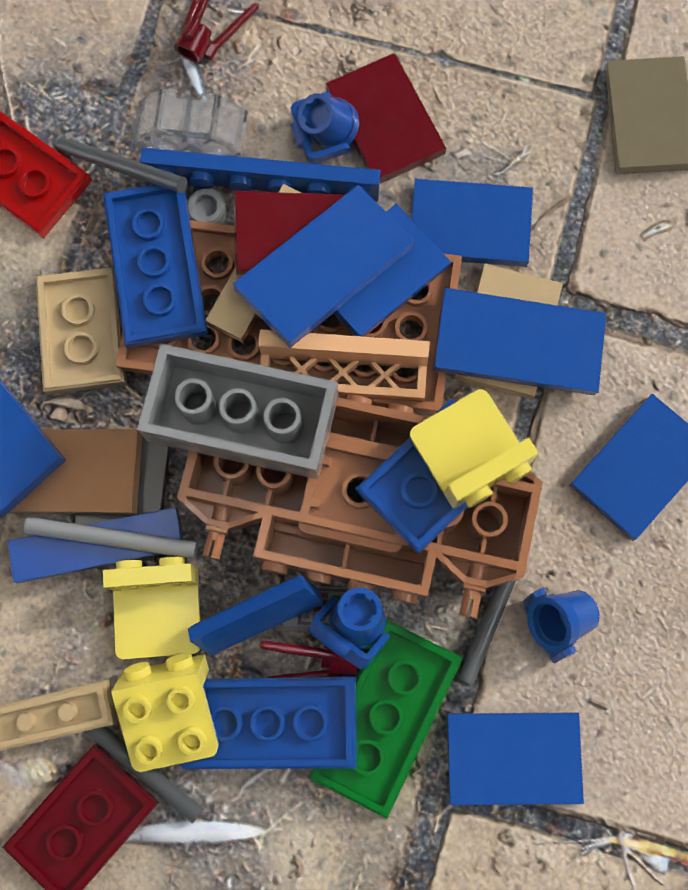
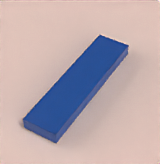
M176 507L87 525L183 540L179 512ZM36 535L8 540L13 583L17 584L115 565L118 561L140 560L165 555Z

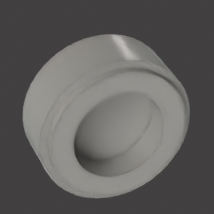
M204 188L195 191L189 197L187 204L190 220L223 224L227 216V208L224 198L219 192Z

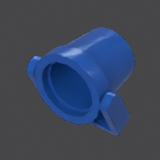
M329 92L309 95L306 99L296 101L291 105L293 123L290 127L298 148L303 149L309 163H320L347 154L350 151L349 144L354 140L359 128L358 113L353 105L342 98L331 97ZM311 137L313 138L315 143H317L325 149L313 152L311 146L313 142Z
M366 588L348 590L341 596L340 600L332 596L314 616L309 627V632L320 640L323 645L361 669L369 666L390 638V635L384 632L386 616L380 599L374 592ZM330 614L329 627H327L322 621ZM367 649H370V651L367 654L362 652Z
M541 588L523 600L530 633L537 644L545 649L553 663H557L576 653L577 650L573 645L577 640L593 631L599 623L600 615L597 603L585 591L576 590L562 594L551 593L546 595L545 588Z

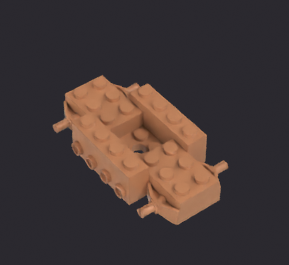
M350 394L347 395V399L338 397L319 480L189 451L177 499L206 524L205 529L209 532L202 553L203 557L220 560L225 535H228V532L261 524L253 557L259 564H262V570L280 575H287L288 570L303 573L308 581L330 585L331 580L347 583L348 590L366 588L372 592L374 590L391 594V600L416 605L417 600L424 601L428 597L436 562L463 585L464 594L459 615L464 617L468 615L470 600H472L469 618L473 619L478 618L477 614L481 595L485 593L486 589L517 581L525 576L543 481L531 472L512 484H508L506 479L490 487L493 492L491 496L471 508L467 507L419 554L367 502L356 503L348 497L347 489L352 482L356 480L364 481L410 438V431L414 426L430 418L413 414L414 410L408 406L389 404L388 408L371 405V399L360 395Z

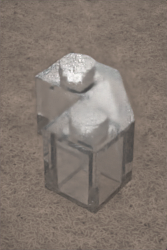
M160 89L138 102L132 144L141 149L142 147L175 151L187 149L196 153L239 156L243 152L248 111L218 94L201 93L200 100L178 98L176 90Z

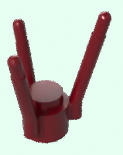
M193 0L183 29L174 44L175 50L183 58L196 64L201 63L203 57L212 60L218 49L259 9V4L253 3L212 42L210 39L212 32L208 27L200 23L209 0Z
M265 640L259 644L263 650L322 658L321 667L329 668V670L269 676L268 678L344 677V675L355 676L357 667L346 659L344 660L325 645L323 648Z

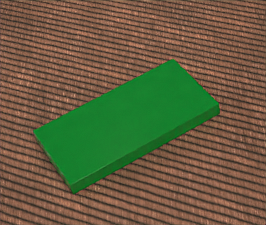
M385 619L384 632L389 634L390 638L369 666L361 669L356 679L357 768L312 769L308 778L388 819L463 657Z

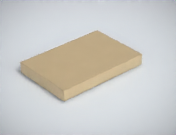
M485 263L477 293L558 306L563 283ZM455 374L454 379L532 400L537 390L535 386L458 374Z
M114 267L35 276L43 392L50 395L127 385L126 371L116 367L123 330Z

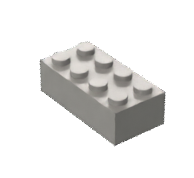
M160 344L137 431L147 442L319 480L339 396L338 383Z

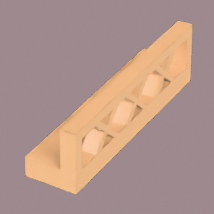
M260 330L258 346L261 352L260 365L270 367V358L286 359L296 368L294 373L310 376L307 371L316 363L329 362L338 372L331 381L338 383L344 379L347 383L338 384L339 395L347 396L353 394L372 398L425 400L430 341L308 333L294 346L289 348L273 330ZM297 360L307 362L301 366ZM338 363L349 364V365H347V366L343 369ZM358 365H370L379 377L369 386L357 385L348 374ZM380 366H387L390 368L384 372ZM399 368L418 369L417 389L399 388L391 380L390 376ZM385 382L389 387H378V386H379L381 383Z

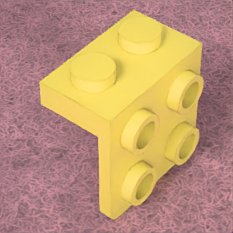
M482 389L476 390L424 420L410 431L412 443L453 509L465 502L469 508L477 505L493 494L490 487L506 479L508 484L521 479L533 470L529 464L539 454L529 437L521 442L518 441L488 392Z
M185 557L160 558L159 566L142 567L141 560L116 562V569L103 570V588L113 591L115 654L118 658L136 659L174 656L181 653L196 654L201 650V648L190 642L188 633L190 626L201 621L198 568L191 563L185 564Z
M181 653L168 658L166 663L150 666L148 662H140L128 666L121 673L111 693L130 762L135 771L144 772L209 758L217 753L219 744L203 687L209 671L205 654L192 657L191 653Z

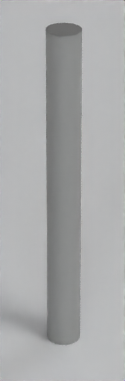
M27 517L24 525V533L192 559H195L197 554L198 542L33 517Z

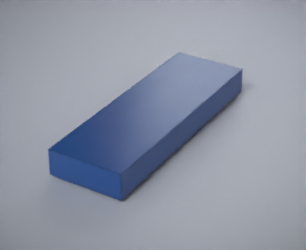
M298 575L188 628L190 642L210 655H214L324 604L321 591L303 575Z

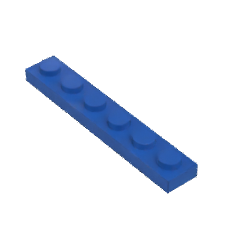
M142 147L140 163L185 177L187 183L200 189L221 186L229 187L233 191L263 190L279 192L282 185L285 184L301 193L346 195L359 185L373 200L379 201L381 170Z

